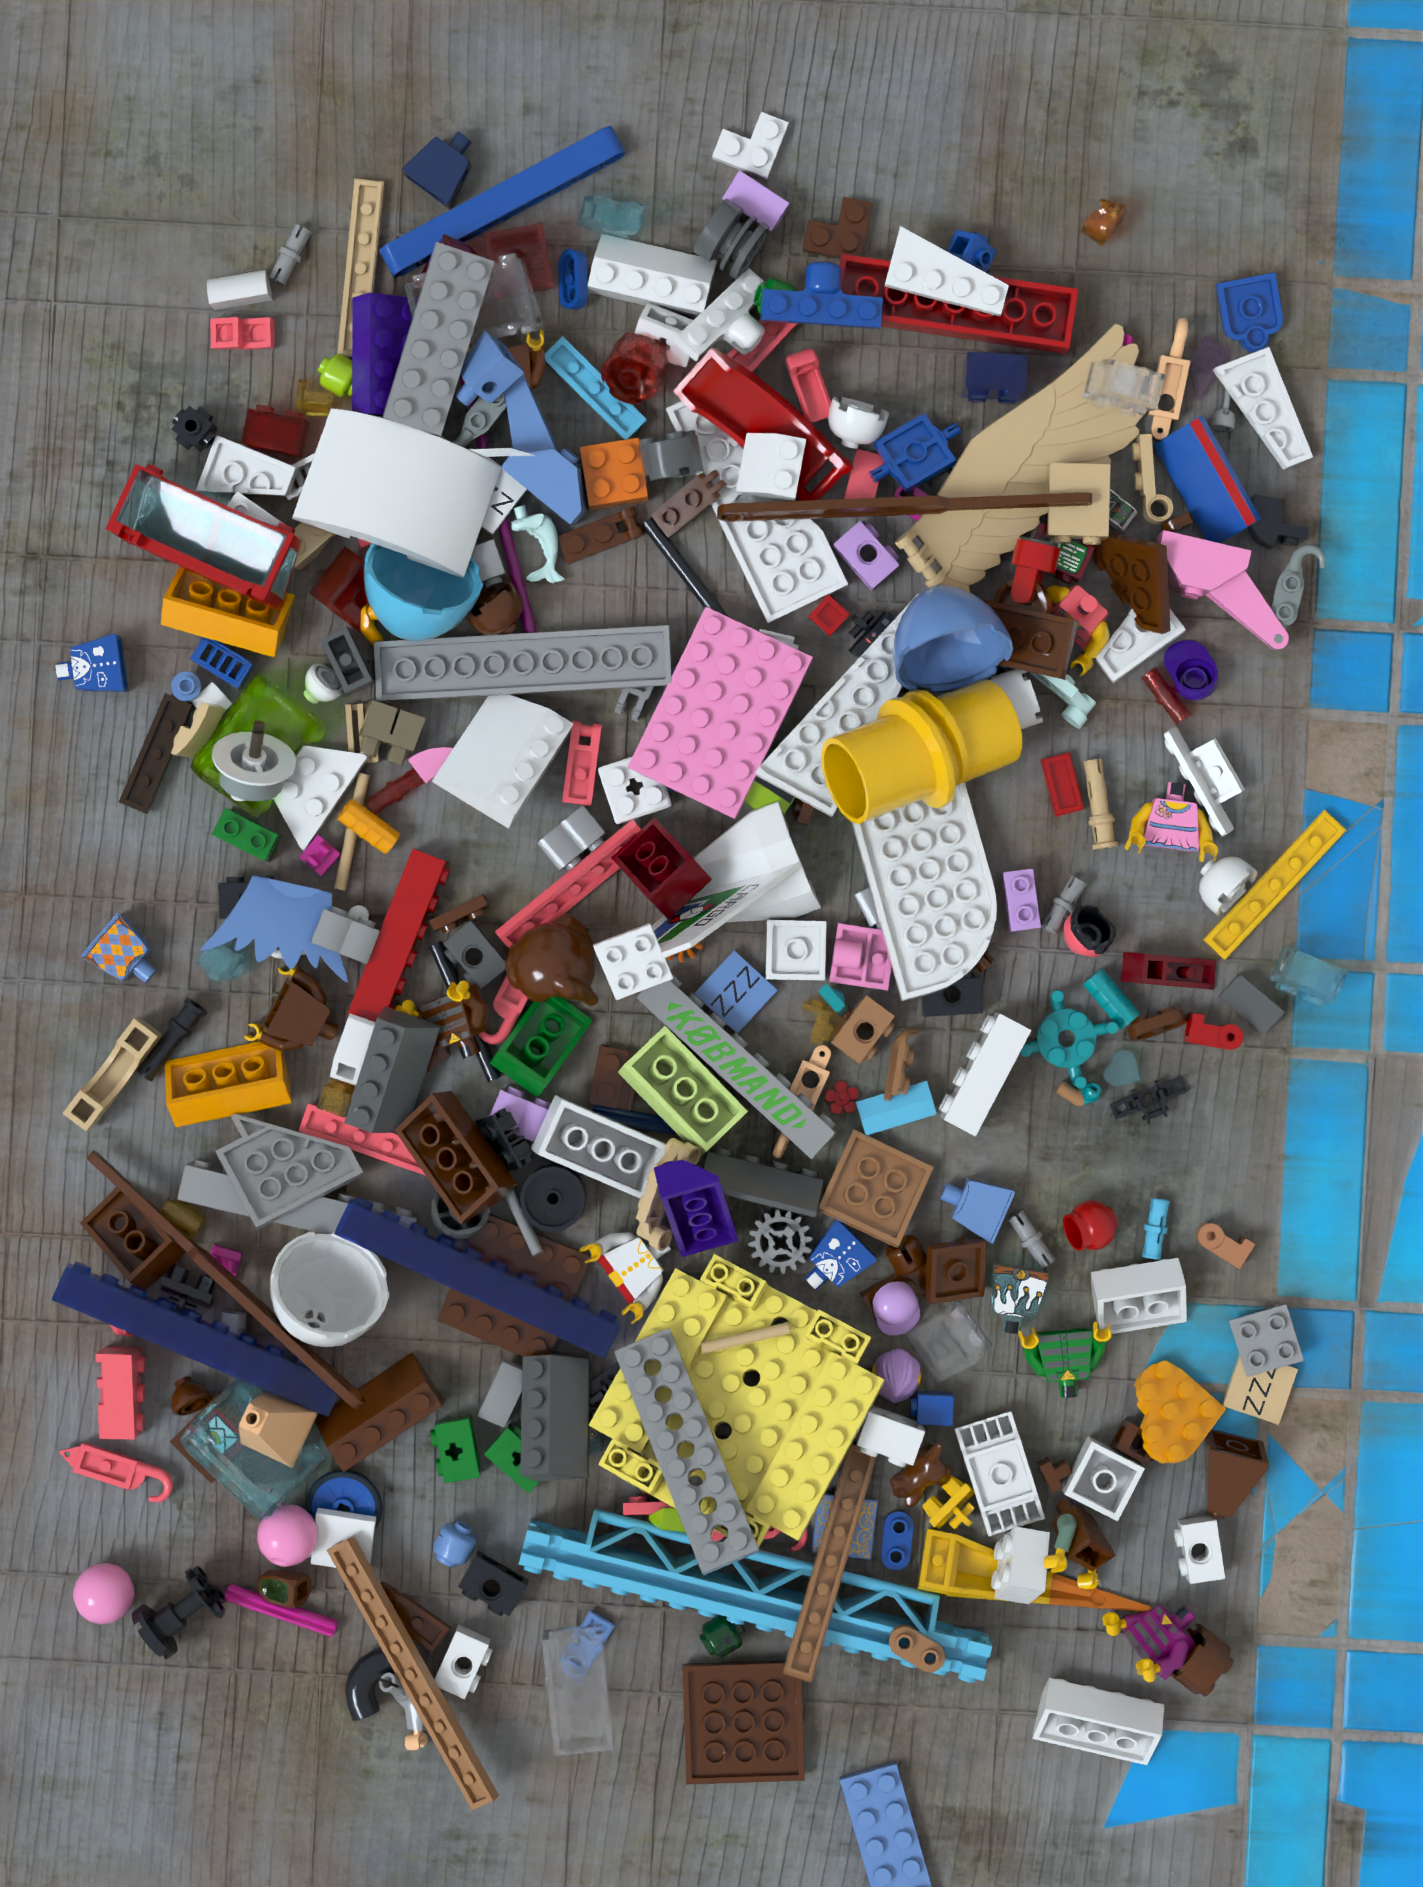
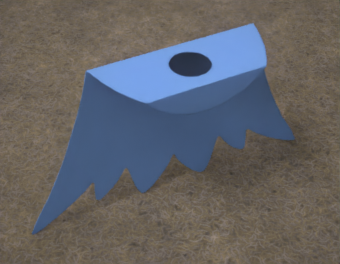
M252 876L246 890L230 915L200 949V951L209 950L237 938L235 951L246 947L254 939L257 962L268 958L279 947L285 964L289 969H293L302 952L305 951L309 962L314 968H317L319 957L321 956L333 972L348 983L340 954L310 942L322 910L330 911L332 906V893L319 889Z

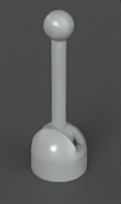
M1227 390L1225 391L1223 408L1217 410L1212 417L1211 428L1216 431L1232 432L1235 429L1236 418L1234 413L1229 410L1231 396Z

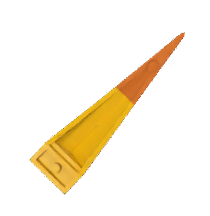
M927 1529L917 1589L946 1594V1596L1000 1600L994 1599L995 1589L991 1587L992 1575L994 1571H997L998 1560L994 1559V1550L957 1534ZM1047 1571L1045 1592L1031 1602L1139 1612L1152 1609L1148 1605L1097 1588H1079L1077 1581L1051 1573L1050 1571Z

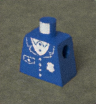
M117 634L70 648L71 661L56 663L58 680L74 679L77 690L129 692L122 638Z
M834 1219L808 1255L816 1267L805 1279L816 1290L828 1279L837 1287H840L876 1262L877 1258L842 1222Z

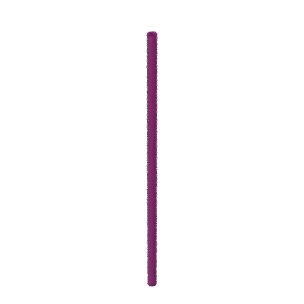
M459 376L460 384L462 386L465 383V381L461 376ZM475 398L469 406H466L467 411H469L471 407L475 404L477 398ZM486 433L475 438L477 449H490ZM506 517L498 530L512 584L522 599L521 619L525 633H537L508 518Z

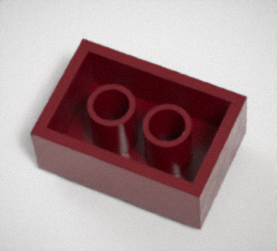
M655 817L611 857L668 920L712 880Z

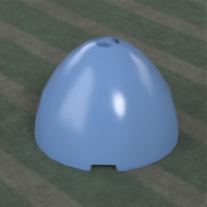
M936 585L929 587L912 600L902 615L896 630L893 649L896 680L903 687L911 691L916 690V687L929 688L932 693H941L986 679L997 672L996 666L1003 659L1006 661L1010 659L1013 651L1011 637L995 611L976 595L956 586Z

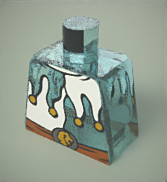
M991 1262V1308L993 1313L1004 1315L1003 1332L1018 1334L1022 1318H1036L1050 1276L1047 1270Z

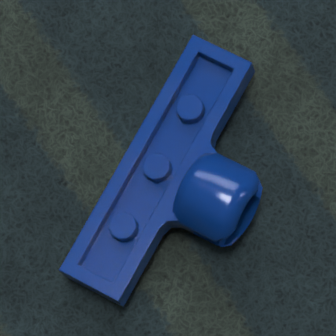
M830 262L810 263L806 268L805 288L803 291L762 290L760 321L880 329L883 297L856 296L842 293L841 267Z

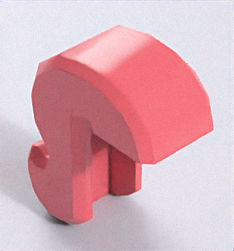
M808 348L788 355L786 366L800 404L802 415L811 424L828 418L831 400L819 369V359L815 350Z

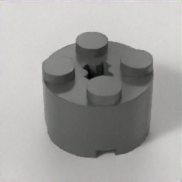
M695 430L665 434V437H651L639 440V451L646 483L661 481V478L673 479L704 471L698 436Z

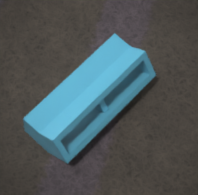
M927 1081L909 1086L906 1095L891 1096V1101L884 1100V1094L856 1102L865 1135L937 1114Z

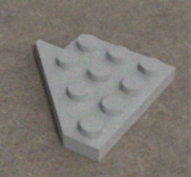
M238 1114L231 1115V1119L241 1138L216 1150V1154L256 1230L364 1175L348 1146Z

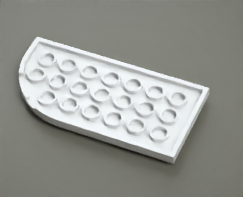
M965 783L955 787L953 800L943 808L930 807L923 800H920L862 824L852 822L901 1001L943 990L962 979L978 963L986 951L994 930L997 914L996 893Z

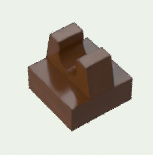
M1048 1457L1037 1461L1051 1492L1054 1493L1063 1489L1059 1480L1072 1474L1066 1460L1063 1459L1051 1464Z

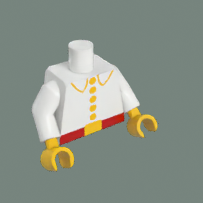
M630 1232L609 1233L593 1244L582 1246L580 1252L587 1249L591 1252V1258L586 1260L585 1263L598 1260L627 1303L630 1304L623 1309L622 1315H625L629 1310L633 1311L635 1319L631 1321V1324H634L642 1318L643 1311L648 1308L658 1295L663 1282L662 1272L664 1270L658 1258L670 1251L671 1248L668 1246L665 1250L660 1251L647 1244L640 1236H635Z

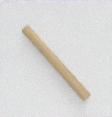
M358 773L353 799L364 806L370 775ZM348 828L346 829L334 889L344 891L346 890L357 834Z

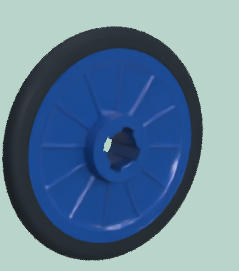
M335 1470L321 1476L311 1486L306 1498V1511L314 1520L316 1519L318 1508L346 1512L338 1507L340 1503H343L350 1507L347 1512L375 1516V1529L379 1525L382 1516L381 1496L376 1486L364 1475L351 1470L344 1472L342 1470Z

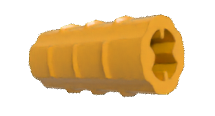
M353 798L346 803L337 817L338 821L359 835V838H363L371 846H374L384 854L390 851L400 836V833L392 828L389 823L387 824L381 820L378 815L366 809V806H362Z

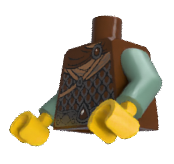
M1064 1499L1057 1503L1056 1509L1059 1515L1051 1522L1057 1535L1054 1546L1056 1554L1045 1556L1044 1567L1046 1569L1051 1568V1573L1066 1570L1067 1559L1064 1555L1066 1554L1068 1559L1088 1569V1573L1078 1574V1587L1094 1589L1099 1584L1096 1569H1100V1566L1115 1557L1116 1554L1093 1516L1075 1506L1071 1499Z

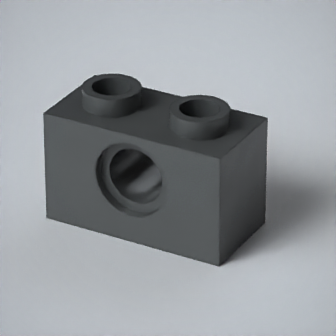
M344 627L319 639L347 695L350 696L376 683L348 627Z
M473 920L469 921L443 943L447 947L444 951L445 955L454 965L459 962L466 970L463 976L471 985L476 984L483 989L505 971V958ZM472 948L479 949L483 954V959L478 965H472L467 960V953Z

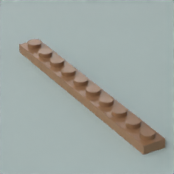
M354 1535L327 1549L329 1556L471 1810L493 1802L499 1797V1794Z

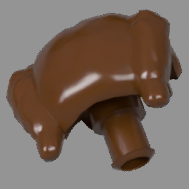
M561 915L553 922L536 925L524 932L508 950L509 956L505 962V970L510 984L515 989L521 990L527 998L534 1002H546L550 997H560L567 1000L584 1002L589 1006L596 1005L599 999L591 988L595 975V950L587 928L575 917Z

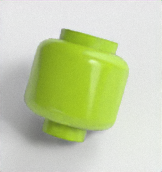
M341 353L334 355L332 358L325 357L318 368V372L321 373L320 385L337 397L344 398L347 395L352 397V360Z

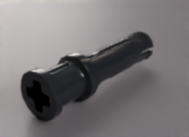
M186 997L184 1000L185 1005L175 1018L171 1017L168 1026L170 1028L140 1068L137 1069V1072L141 1076L144 1074V1078L152 1082L154 1080V1077L183 1038L190 1037L193 1034L192 1029L199 1019L208 1014L194 1000Z

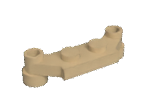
M671 1138L665 1146L664 1156L653 1167L660 1166L668 1161L682 1159L696 1165L700 1159L701 1149L690 1142L683 1143L675 1138ZM652 1168L647 1176L648 1183L644 1195L638 1203L639 1210L635 1218L639 1220L637 1235L649 1241L650 1246L663 1251L669 1246L673 1237V1231L661 1224L665 1208L660 1197L654 1168Z

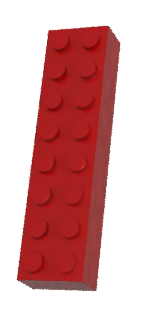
M841 254L842 293L856 296L883 297L881 327L1066 354L1070 348L1078 289L993 276L1009 285L1003 310L999 317L885 287L891 261Z

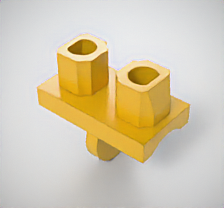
M951 1476L950 1481L942 1486L951 1498L943 1505L933 1495L922 1505L927 1515L931 1518L929 1522L934 1528L941 1529L954 1514L956 1516L949 1522L950 1526L954 1529L961 1522L968 1527L973 1523L968 1515L975 1507L969 1502L962 1510L960 1508L975 1494L974 1489L971 1485L964 1484L956 1477Z

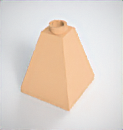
M266 1389L248 1404L239 1423L241 1444L293 1468L318 1413Z

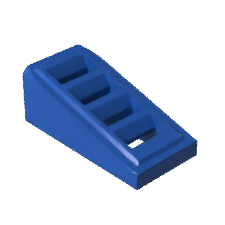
M204 637L190 658L193 662L239 690L243 688L256 666L221 643ZM211 644L214 647L207 659L203 661L200 658L207 646ZM221 650L224 653L216 666L213 667L210 664L218 651ZM228 656H230L233 659L229 664L228 668L226 669L225 673H223L220 671V669L224 665ZM240 662L243 665L233 679L230 675L237 663Z

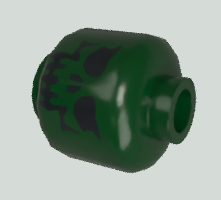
M717 1615L702 1625L703 1633L699 1637L711 1656L715 1654L722 1658L742 1646L743 1639L741 1634L745 1632L743 1626L727 1621L726 1616Z

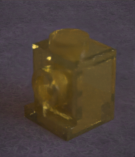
M330 1078L328 1084L324 1085L317 1108L345 1118L355 1086Z

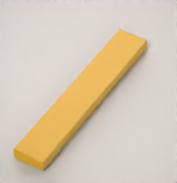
M1323 810L1202 940L1223 960H1226L1341 837L1346 829L1326 810Z

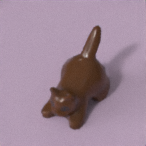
M937 1442L935 1445L927 1444L924 1447H920L914 1465L908 1464L902 1471L890 1479L893 1495L897 1498H905L904 1504L907 1507L915 1506L929 1486L935 1484L943 1486L950 1481L952 1469L950 1466L945 1465L939 1457L943 1448L941 1442Z

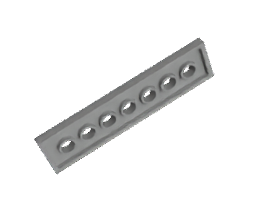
M670 1328L614 1351L702 1574L706 1575L760 1552ZM653 1360L659 1361L661 1363L660 1372L654 1376L646 1374V1365ZM664 1387L670 1388L672 1390L671 1399L666 1403L658 1402L656 1399L657 1392ZM673 1415H680L683 1418L682 1427L675 1431L668 1429V1419ZM686 1442L692 1443L694 1445L693 1455L689 1458L680 1457L678 1454L679 1447ZM696 1470H702L706 1475L704 1483L700 1486H693L689 1481L691 1473ZM706 1498H713L717 1502L716 1510L711 1514H704L701 1511V1503ZM718 1526H724L728 1529V1537L723 1542H715L712 1539V1532Z

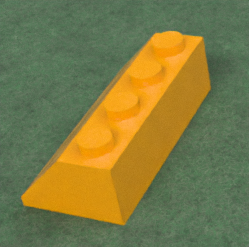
M179 566L163 597L161 625L275 658L285 635L295 594L287 592L280 611H277ZM271 588V592L279 597L281 590Z
M260 1041L165 1062L166 1105L175 1127L292 1103L290 1079L284 1051L266 1046Z

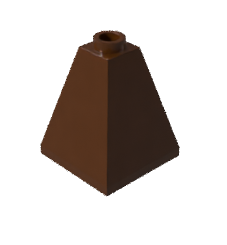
M1211 1429L1204 1439L1206 1506L1211 1517L1225 1519L1226 1516L1232 1517L1267 1471L1269 1462L1263 1441Z

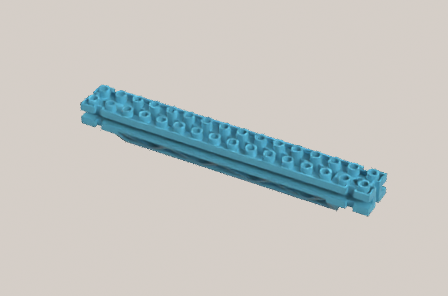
M595 1508L588 1533L566 1527L565 1529L553 1526L554 1524L534 1519L530 1520L519 1565H523L524 1570L541 1574L542 1569L553 1571V1577L559 1580L570 1581L571 1578L582 1580V1584L587 1587L599 1588L600 1585L611 1587V1592L626 1596L631 1592L640 1595V1599L647 1602L657 1603V1600L669 1602V1606L675 1609L686 1610V1607L698 1609V1613L703 1616L715 1617V1614L726 1616V1620L731 1623L743 1625L744 1621L756 1624L755 1627L763 1631L773 1632V1628L785 1631L784 1634L793 1638L805 1593L779 1586L801 1575L810 1577L814 1563L760 1550V1552L750 1555L745 1559L789 1570L758 1579L739 1560L732 1564L742 1577L718 1571L703 1575L700 1567L695 1566L698 1562L694 1553L675 1558L655 1537L658 1536L691 1545L686 1532L660 1530L651 1522ZM597 1521L622 1527L621 1529L593 1537ZM633 1533L642 1534L658 1556L611 1544ZM847 1571L843 1572L841 1583L873 1591L843 1600L836 1596L822 1646H831V1643L842 1645V1649L850 1653L859 1654L860 1650L872 1653L871 1656L878 1660L888 1661L890 1657L901 1660L900 1664L917 1668L894 1654L889 1646L891 1630L898 1625H909L938 1642L944 1650L945 1661L943 1666L932 1673L947 1675V1672L952 1671L959 1673L958 1678L966 1682L975 1683L976 1679L984 1681L987 1670V1658H990L992 1643L989 1641L988 1633L969 1628L963 1629L955 1627L953 1624L937 1621L940 1595ZM885 1596L893 1597L911 1620L863 1607ZM905 1599L929 1604L924 1620ZM903 1637L899 1640L898 1644L905 1647L910 1643V1640ZM927 1653L924 1659L927 1662H932L936 1656L933 1653Z

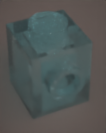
M226 944L203 951L195 963L207 970L205 975L217 983H221L222 980L228 982L232 978L238 979L246 965L242 962L245 955L235 951V949Z

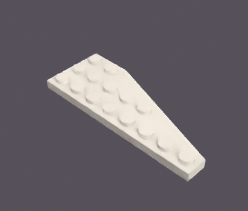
M682 401L666 408V412L676 432L695 430L702 456L703 472L706 476L714 470H717L720 474L711 483L715 485L722 479L727 483L719 491L721 497L711 505L716 517L717 507L722 504L781 502L780 500L737 493L736 489L743 448L713 423L701 415L692 412ZM718 519L768 624L848 586L824 532L811 519L725 522Z

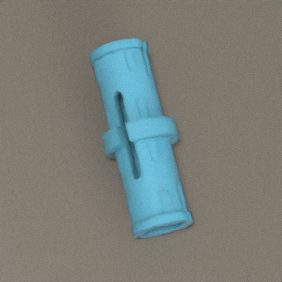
M1151 1198L1148 1223L1144 1225L1146 1238L1142 1257L1161 1260L1164 1234H1167L1168 1227H1165L1170 1204L1168 1200Z

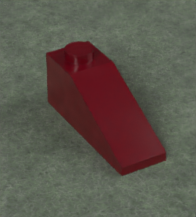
M1123 952L1121 982L1214 990L1217 960Z

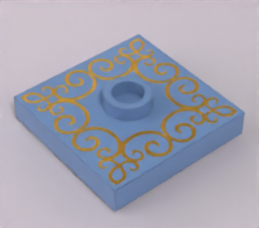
M825 1493L817 1507L812 1553L818 1552L834 1494ZM864 1499L848 1557L871 1560L877 1499Z

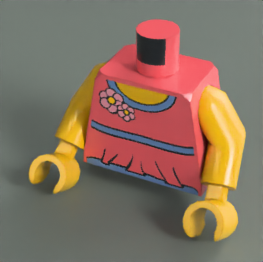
M1058 585L1050 586L1046 590L1049 592L1052 601V615L1079 621L1074 644L1082 651L1084 650L1085 654H1080L1073 660L1070 668L1072 669L1077 663L1081 664L1083 672L1079 676H1083L1092 668V658L1098 656L1109 640L1110 634L1105 622L1108 612L1097 602L1095 597L1089 595L1078 585L1070 588Z

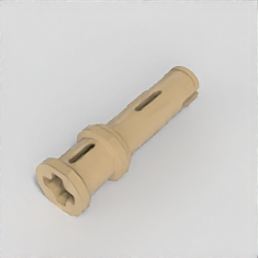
M1102 759L1083 761L1092 814L1088 821V824L1092 826L1094 837L1092 850L1119 846L1118 841H1115L1113 830L1115 817L1109 813Z

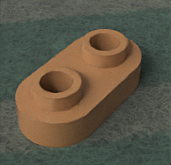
M898 1625L891 1630L889 1646L894 1654L925 1672H935L943 1666L945 1653L938 1642L909 1625ZM903 1637L910 1640V1643L905 1647L898 1644L899 1640ZM927 1653H933L936 1656L932 1662H927L924 1658Z

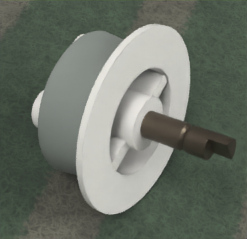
M255 721L253 723L252 732L229 734L218 740L213 747L212 760L219 770V784L236 801H264L276 798L283 789L284 780L288 779L296 768V757L292 749L283 741L264 734L265 723L262 721Z

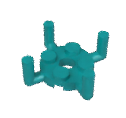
M1052 990L1049 993V999L1053 1012L1049 1013L1041 1022L1036 1034V1040L1025 1043L1019 1054L1028 1057L1032 1053L1040 1052L1049 1063L1057 1067L1068 1068L1072 1084L1082 1089L1086 1086L1087 1081L1082 1077L1079 1065L1083 1064L1093 1054L1096 1036L1107 1033L1115 1034L1118 1031V1025L1112 1021L1093 1025L1083 1013L1072 1009H1064L1062 1001L1064 994L1059 990ZM1063 1030H1070L1074 1034V1042L1068 1047H1063L1058 1042V1035Z

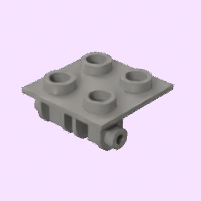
M1278 1304L1266 1307L1267 1310L1229 1320L1247 1377L1304 1361L1286 1304L1278 1306Z

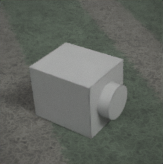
M494 539L474 546L471 557L480 568L479 576L481 582L485 584L486 588L501 584V578L506 577L507 574Z

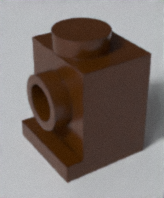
M1123 1420L1110 1446L1145 1465L1149 1461L1152 1462L1154 1460L1143 1448L1142 1429L1131 1422ZM1134 1438H1139L1140 1445L1137 1448L1131 1446Z

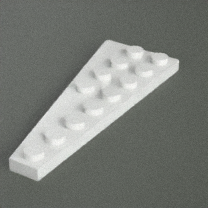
M909 604L758 767L755 772L756 776L831 817L833 816L837 805L834 803L826 786L822 771L821 751L823 743L830 737L875 721L879 708L887 700L897 697L902 685L896 680L894 670V638L901 617Z

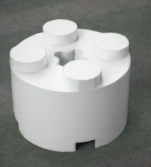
M1013 669L990 677V680L1000 686L1010 699L1022 730L1042 723L1043 719L1041 716H1035V713L1040 712V708L1030 679L1022 677V674L1027 671Z

